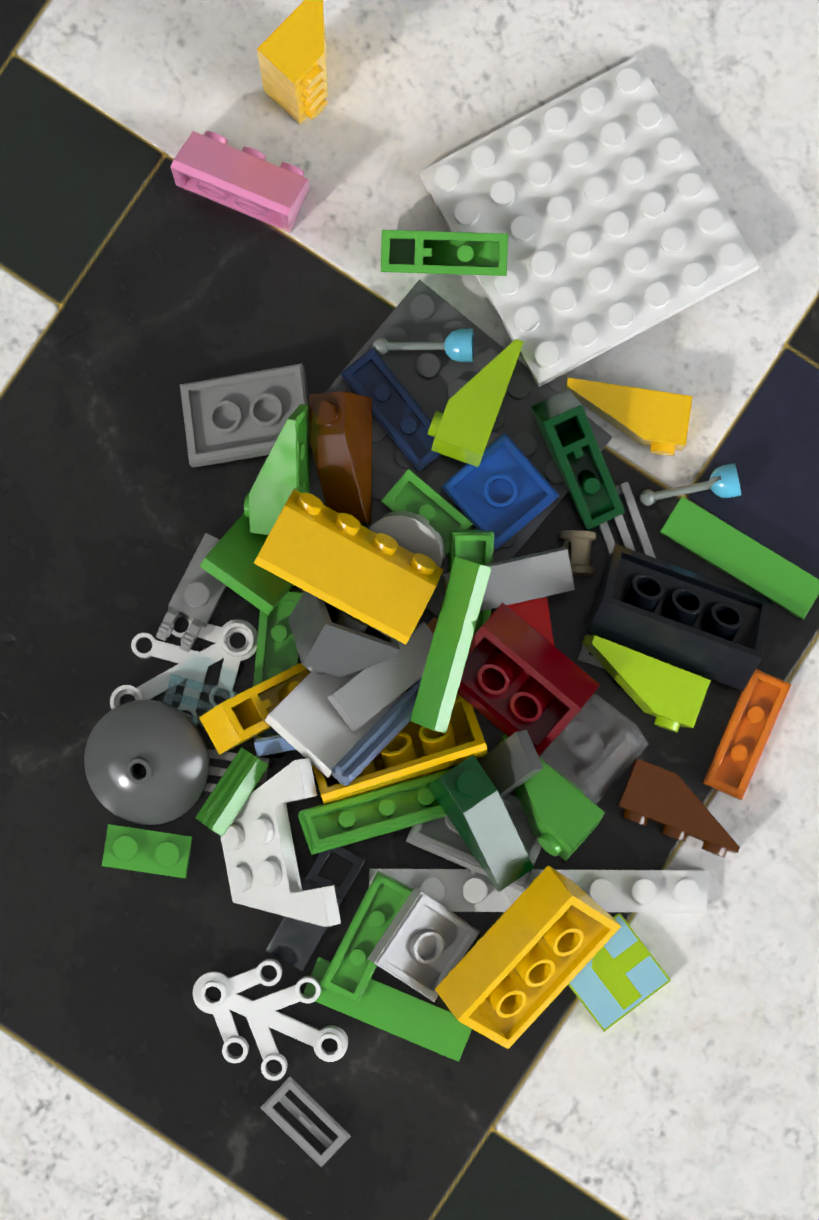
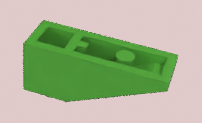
M382 230L380 272L507 276L508 234Z
M300 404L286 420L251 491L245 497L244 514L245 517H249L250 533L269 535L293 489L300 493H310L308 405Z
M504 734L499 744L509 737ZM539 757L543 769L514 791L534 835L539 837L538 842L541 847L553 856L559 855L567 861L598 826L605 812Z

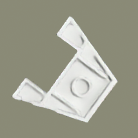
M310 758L294 760L253 791L225 835L221 836L233 903L327 927L341 924L334 885L306 891L302 890L286 806L287 802L317 796Z

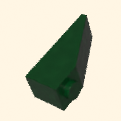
M568 389L531 406L546 445L585 528L589 530L626 513L584 408L574 394Z
M474 755L428 785V788L498 892L534 869L498 790Z

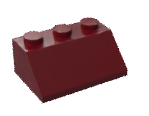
M502 602L472 638L457 694L508 737L515 732L527 730L540 757L580 712L600 684Z

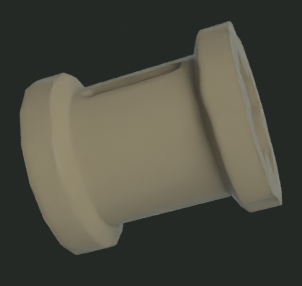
M578 530L559 531V539L563 540L562 547L568 549L572 576L594 575L595 568L591 567L592 541L596 540V533Z

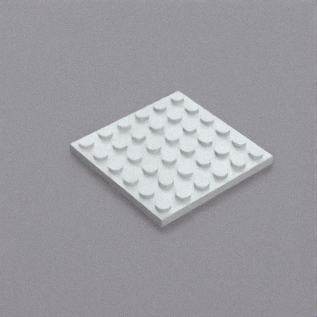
M637 55L419 171L421 181L450 232L508 234L507 276H475L511 340L518 339L524 341L520 355L538 387L759 268L753 253Z

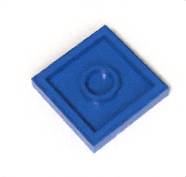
M505 432L486 447L479 467L467 464L441 486L445 494L464 516L473 523L472 525L477 530H491L494 532L495 551L560 496Z

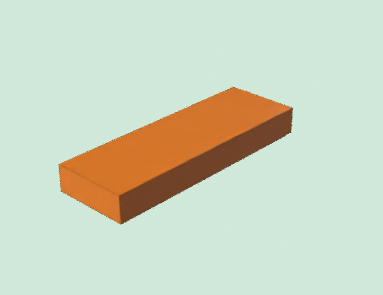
M755 670L744 691L739 696L702 784L738 800L743 799L791 684L760 670Z

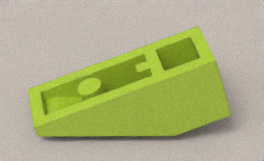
M515 339L448 400L444 413L435 412L428 431V435L435 437L431 451L479 467L524 341Z
M590 635L584 637L582 644L644 713L656 717L655 725L673 732H678L680 726L694 728L711 680L598 636Z

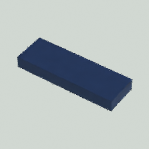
M371 348L340 373L342 379L355 394L372 398V416L418 473L442 455L431 451L435 438L428 435L432 422L431 419L374 348Z

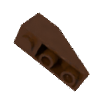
M640 759L634 760L616 806L625 810L623 818L645 827L648 820L664 826L663 834L682 842H686L687 837L691 836L703 841L702 850L725 858L727 851L731 853L739 852L740 846L678 774Z

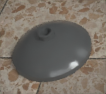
M135 700L115 707L105 714L94 726L85 747L84 767L91 790L106 809L119 818L132 823L156 825L182 816L197 802L208 781L210 759L202 733L186 714L160 701ZM140 763L144 765L146 775H138L134 770V764Z

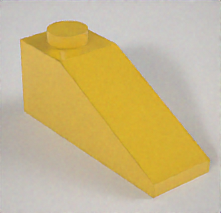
M575 378L567 379L565 391L569 389L581 404L640 445L650 446V453L674 456L675 450L682 451L686 446L693 396Z
M302 662L220 703L199 717L219 755L271 728L265 722L267 716L311 673L310 670L302 665Z

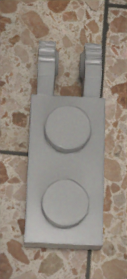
M205 533L181 579L156 634L157 638L165 641L171 635L179 615L191 620L192 623L188 630L185 631L180 645V649L188 653L202 627L207 626L227 587L200 567L205 556L220 541V539Z

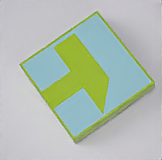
M617 913L613 918L621 925V928L568 984L603 1032L671 981L620 913Z

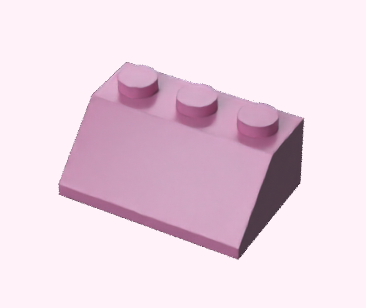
M193 131L170 167L176 186L290 233L310 188L309 179L303 177L305 172L294 165L284 162L281 163L280 167L265 161L266 156L253 148L244 146L242 151L228 146V140L217 133L205 131L204 135Z

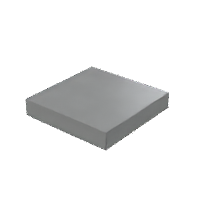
M415 887L368 959L435 1002L439 996L435 988L464 958L481 931Z

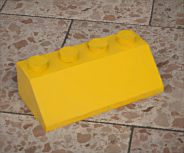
M304 0L257 48L264 92L299 125L307 117L310 120L316 118L328 103L325 100L328 96L324 1Z
M295 489L290 494L254 561V564L405 645L409 641L443 572V569L436 566V563L430 557L408 551L399 546L397 541L391 536L384 533H375L362 526L352 515L338 513L323 505L318 497L310 493H300Z
M457 695L446 733L433 731L410 721L349 785L340 784L333 775L327 778L313 764L312 767L323 803L326 804L429 775L433 772L458 765L472 755L476 759L483 757L487 754V746L472 705L460 695Z
M548 865L485 935L477 941L464 958L448 973L435 990L457 1021L509 1049L621 928V925L577 884Z

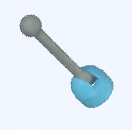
M473 328L456 329L447 336L445 341L388 342L384 338H378L373 342V348L380 355L385 354L388 350H445L452 360L457 362H473L474 332Z
M731 463L715 468L709 481L656 492L650 489L643 490L639 496L640 502L645 506H650L655 500L708 489L721 498L741 496L736 465Z

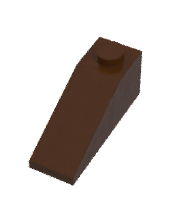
M345 391L309 394V440L326 507L338 513L352 515L360 524H371L372 398Z

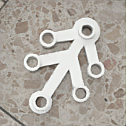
M239 619L231 620L222 627L207 624L206 627H202L198 638L214 642L215 644L201 652L190 650L189 653L180 649V646L158 641L149 633L137 634L131 643V648L135 655L140 658L144 657L143 659L153 656L178 663V665L137 688L131 685H122L116 688L110 697L111 709L121 705V699L125 695H132L135 700H151L187 679L181 703L177 709L180 711H190L193 715V722L197 725L198 714H196V709L208 667L224 658L218 686H215L209 694L210 704L216 707L214 695L217 691H227L230 698L235 696L233 687L240 662L252 657L257 650L258 633L249 622ZM174 629L172 631V634L178 638H182L185 633H178ZM236 633H241L246 638L245 645L239 649L233 648L230 644V638ZM142 638H148L152 642V648L148 653H140L137 650V642Z
M265 959L258 967L230 978L216 971L203 974L193 987V999L200 1010L213 1014L224 1041L222 1054L228 1062L240 1063L249 1052L248 1042L245 1038L239 1036L231 1011L247 1018L263 1059L261 1064L262 1074L269 1080L281 1079L288 1068L286 1058L279 1054L270 1028L313 1046L316 1055L323 1061L334 1062L344 1056L348 1047V1037L340 1027L329 1025L319 1030L276 1011L300 1001L303 1003L316 1001L321 993L320 982L317 978L304 976L293 986L253 1001L238 993L260 983L265 986H273L278 983L283 969L277 960ZM265 965L275 967L277 976L274 979H266L262 975V967ZM305 982H310L315 986L316 993L310 997L304 996L301 993L300 986ZM211 986L217 987L221 991V998L217 1001L210 1000L206 995L207 988ZM327 1038H332L337 1042L338 1049L334 1052H327L324 1050L322 1042ZM233 1042L241 1044L243 1054L240 1056L231 1055L228 1051V1045ZM273 1059L278 1060L282 1065L281 1072L276 1074L271 1073L267 1069V1062Z

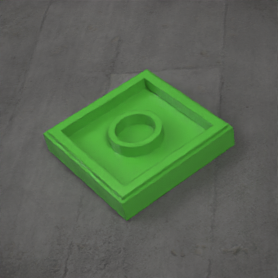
M243 513L205 556L200 567L269 616L294 585L254 564L268 535L250 533L249 517H245Z

